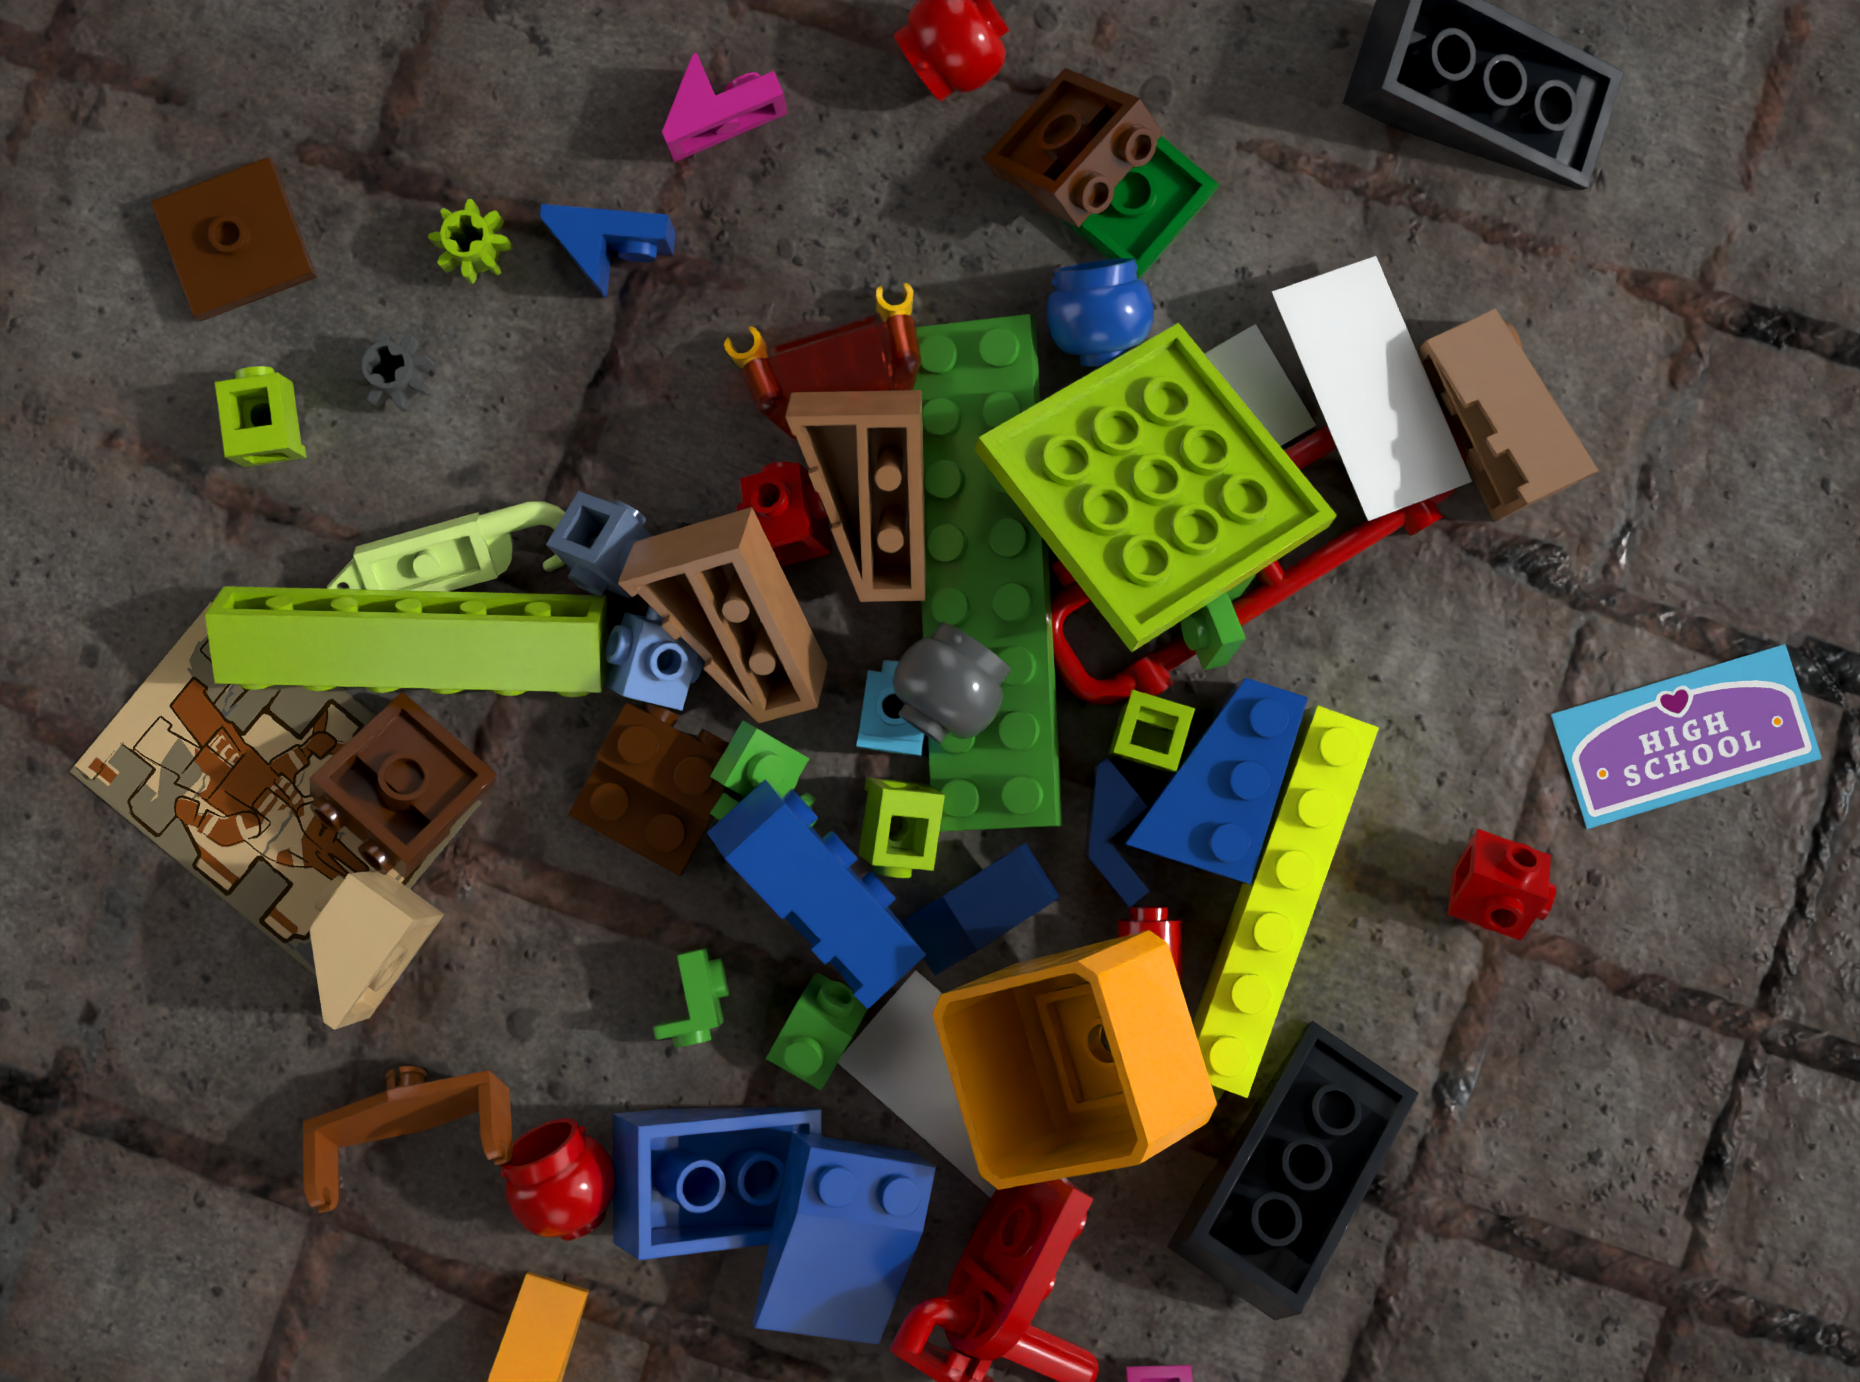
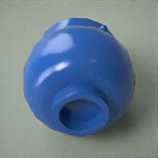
M1133 258L1091 261L1060 267L1052 271V285L1055 290L1050 293L1046 304L1048 331L1055 345L1063 352L1080 356L1081 366H1103L1130 351L1131 347L1141 344L1151 331L1154 321L1152 296L1145 282L1137 278V264Z

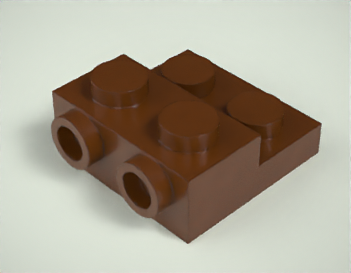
M1064 68L982 160L995 177L1030 193L1042 210L1079 228L1089 215L1101 213L1110 205L1115 186L1132 168L1143 166L1150 161L1155 153L1157 140L1163 132L1140 98Z
M401 692L310 777V796L315 799L310 808L314 815L333 832L338 833L345 826L363 842L358 847L359 853L376 871L386 875L393 868L405 879L450 835L451 826L495 784L497 774L404 692Z
M644 701L641 708L626 702L595 758L598 761L568 815L674 874L682 876L714 819V816L710 814L711 810L722 794L730 789L710 777L729 742L703 728L695 739L675 728L674 726L680 716L661 705Z

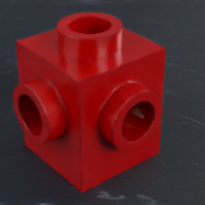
M774 462L763 467L760 473L740 478L743 502L738 503L736 511L750 507L753 508L781 567L832 554L827 520L829 517L819 492H815L808 474L809 471L799 462Z
M1477 829L1452 870L1448 915L1521 941L1535 919L1543 921L1553 906L1556 896V885L1549 882L1551 855L1533 849L1529 845L1514 842Z

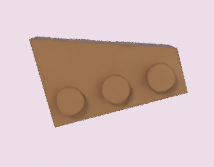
M1496 308L1426 340L1416 350L1439 405L1461 438L1467 454L1466 465L1494 522L1557 494L1599 471L1523 352L1521 340L1515 328L1508 321L1504 322Z
M922 390L792 392L785 417L792 435H796L809 467V477L815 492H819L832 524V534L860 602L925 601L926 530Z
M752 507L633 543L618 584L631 597L639 594L663 618L661 627L674 640L682 637L706 661L703 669L758 724L818 707L828 663Z

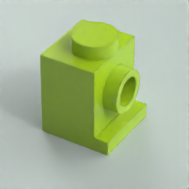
M266 366L242 368L235 371L236 379L215 382L225 458L245 468L307 458L305 446L301 444L293 382L278 372L274 373L273 368ZM270 408L272 424L259 426L257 421L258 415L262 410Z
M1131 690L1128 702L1121 708L1108 755L1167 773L1177 771L1195 708Z
M866 777L864 790L868 793L859 855L871 865H874L873 872L883 876L910 878L912 869L934 871L945 795L935 788H931L927 783ZM900 816L902 819L900 832L889 836L891 818Z

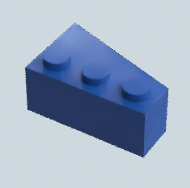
M1249 678L1236 682L1189 746L1190 748L1178 764L1177 771L1172 772L1155 793L1154 798L1148 804L1149 808L1141 814L1119 844L1231 880L1251 884L1308 697Z
M765 779L707 833L724 859L781 919L785 918L812 945L810 949L824 964L830 962L840 972L852 989L853 995L869 1009L926 954L888 908L896 900V897L872 871H869L861 878L850 867L858 858L832 830L822 838L810 826L818 819V816L792 788L782 797Z

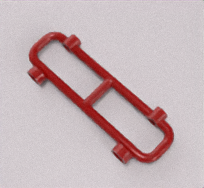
M1441 408L1466 466L1467 454L1461 438ZM1325 425L1285 450V453L1301 471L1337 447L1328 425ZM1459 487L1368 521L1366 519L1285 570L1282 569L1277 560L1256 573L1262 583L1261 585L1232 602L1240 625L1243 626L1402 526L1408 535L1412 536L1438 521L1443 516L1436 505L1446 500ZM1060 560L1050 566L1063 586L1061 590L1051 597L1054 668L1064 685L1075 697L1090 704L1110 705L1129 697L1131 690L1156 696L1175 684L1169 671L1196 655V651L1188 648L1182 634L1174 638L1169 645L1161 646L1111 678L1097 680L1091 677L1085 671L1063 633V624L1066 617L1091 600Z

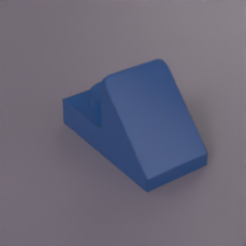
M541 204L540 217L551 234L604 298H607L612 251H618V256L624 260L641 263L656 261V255H674L676 231L668 214Z

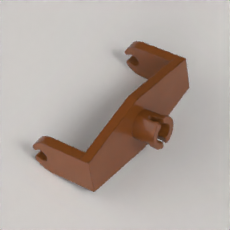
M415 1066L399 1067L401 1081L397 1080V1071L395 1069H391L385 1074L384 1083L386 1091L303 1121V1185L310 1207L319 1206L318 1212L324 1213L334 1210L337 1206L339 1198L338 1148L426 1131L478 1111L480 1137L487 1159H494L495 1166L509 1163L513 1156L509 1087L490 1070L426 1082L427 1073L424 1069Z

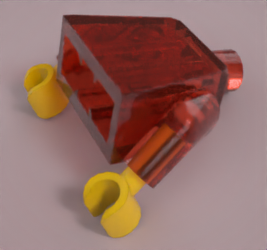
M903 283L904 302L899 305H890L883 299L882 286H879L876 289V314L767 347L757 329L749 326L748 329L754 337L753 347L748 352L737 353L736 348L728 337L724 342L725 350L733 362L742 368V377L758 411L790 438L797 439L796 435H792L785 417L792 392L914 390L922 358L915 322L910 316L913 306V289L908 283Z

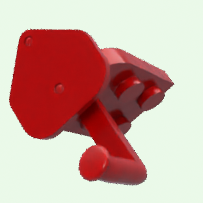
M1065 1178L1000 1190L996 1188L953 1272L946 1295L925 1299L913 1307L904 1319L889 1350L937 1382H995L986 1373L992 1361L999 1357H1004L1058 1382H1095L1099 1368L1096 1357L1082 1346L1030 1324L1041 1302L1051 1293L1056 1280V1272L1072 1241L1082 1232L1086 1223L1087 1211L1094 1198ZM935 1325L945 1329L946 1337L952 1345L950 1351L927 1342Z

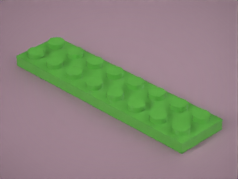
M1031 314L908 328L913 358L910 360L911 390H922L926 530L925 601H921L923 638H931L940 623H947L991 650L1011 669V672L1000 686L1003 690V700L994 720L985 730L974 737L959 739L948 734L941 744L928 737L930 787L945 795L939 832L1063 826L1048 544L974 451L977 440L981 435L1040 402L1036 319Z

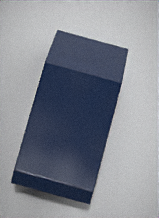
M1107 757L1093 767L1084 856L1120 901L1130 908L1146 895L1149 890L1109 840L1149 807Z
M1024 843L984 867L957 887L902 920L901 924L926 954L924 960L935 976L979 951L1057 900L1060 896L1027 844Z

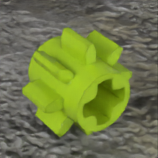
M472 199L467 200L465 210L451 213L449 210L442 208L440 212L444 222L440 232L428 234L429 240L436 247L447 250L437 261L440 267L448 273L460 265L462 275L469 284L475 283L477 273L490 270L492 273L499 275L501 270L497 261L500 257V252L513 250V245L507 237L494 234L504 223L499 213L494 210L482 218L478 206ZM472 232H478L482 240L472 241L470 250L464 252L460 247V243L470 242Z

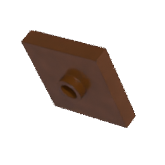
M269 157L151 201L193 317L200 322L317 278L276 165Z

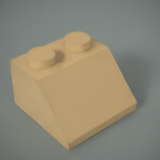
M378 871L348 873L345 879L337 876L327 885L315 903V908L320 911V914L309 927L323 1022L335 1030L370 1018L444 916L441 911L388 873L386 875Z

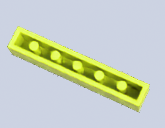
M1319 705L1304 710L1251 884L1243 883L1192 1023L1209 1080L1213 1086L1248 1098L1379 727Z

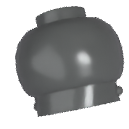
M942 622L931 638L926 637L918 640L909 647L895 668L893 677L894 693L904 703L898 715L914 728L940 744L948 734L959 739L974 737L985 730L997 715L1003 700V690L1000 686L1011 672V669L1001 658L977 640L952 625Z

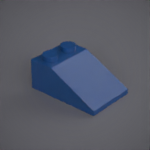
M817 1107L669 1108L613 1114V1164L616 1179V1191L613 1196V1243L638 1260L769 1244L792 1132L822 1136L821 1109Z
M792 1132L753 1326L758 1329L879 1345L923 1233L936 1167L915 1151Z

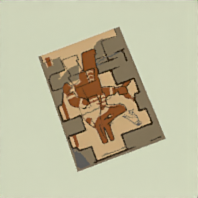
M216 595L69 772L316 976L309 927L320 914V911L315 908L317 899L327 885L337 876L345 879L348 873L376 870L359 853L358 847L363 842L345 826L338 833L333 832L314 815L310 808V805L315 801L310 796V777L364 728L375 715L340 686L325 691H310L298 685H272L264 689L249 690L241 688L238 684H215L205 613L217 597ZM477 800L451 826L450 835L405 879L393 868L388 874L408 889H411L481 802Z

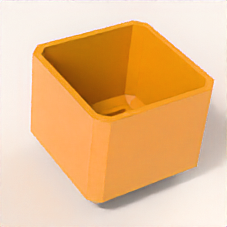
M1150 930L1015 963L940 994L932 1012L979 1174L998 1190L1140 1165L1207 1124L1217 1105L1169 945ZM1102 1026L1104 1027L1111 1053L1102 1044L1100 1037Z

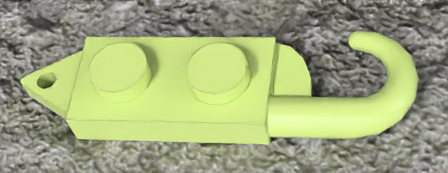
M544 501L524 502L479 515V512L359 545L355 547L354 558L327 585L326 589L449 592L496 579L498 575L507 570L512 560V532L538 525L549 526L555 530L565 512L560 507ZM556 554L543 562V568L547 572L565 565ZM339 583H347L349 588H342Z

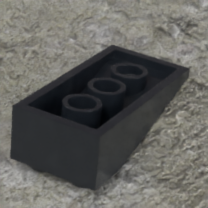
M1376 0L1343 104L1394 129L1577 190L1588 189L1624 72L1485 0Z
M1314 1021L1309 1022L1199 1189L1167 1247L1274 1321L1302 1314L1419 1092Z

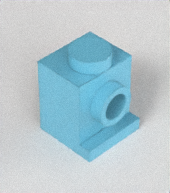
M883 660L881 672L868 670L857 747L860 749L921 757L924 734L901 717L897 719L889 718L883 712L885 699L895 694L893 677L895 668L899 663L898 661Z

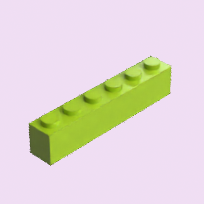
M224 586L205 613L215 684H238L241 688L249 690L264 689L272 685H298L310 691H325L340 686L365 687L367 690L376 693L391 692L399 688H424L437 694H453L467 689L493 690L495 693L504 696L519 695L526 691H551L565 697H581L591 692H602L610 665L606 660V647L609 639L607 595Z

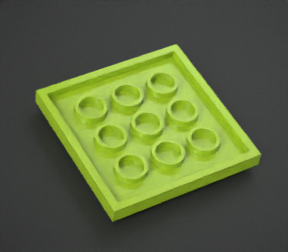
M1179 323L981 435L974 449L1131 652L1328 528L1337 516Z

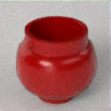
M917 0L907 16L908 23L893 34L898 46L931 93L940 102H943L956 91L963 94L982 88L999 73L1006 57V50L1001 37L1008 33L1010 29L990 0Z
M572 1118L556 1119L531 1129L513 1143L511 1161L501 1165L500 1176L506 1178L505 1196L509 1209L516 1220L535 1236L560 1237L564 1241H570L587 1235L605 1219V1209L610 1204L616 1191L615 1169L610 1155L596 1139L585 1134L586 1128L584 1126H579Z

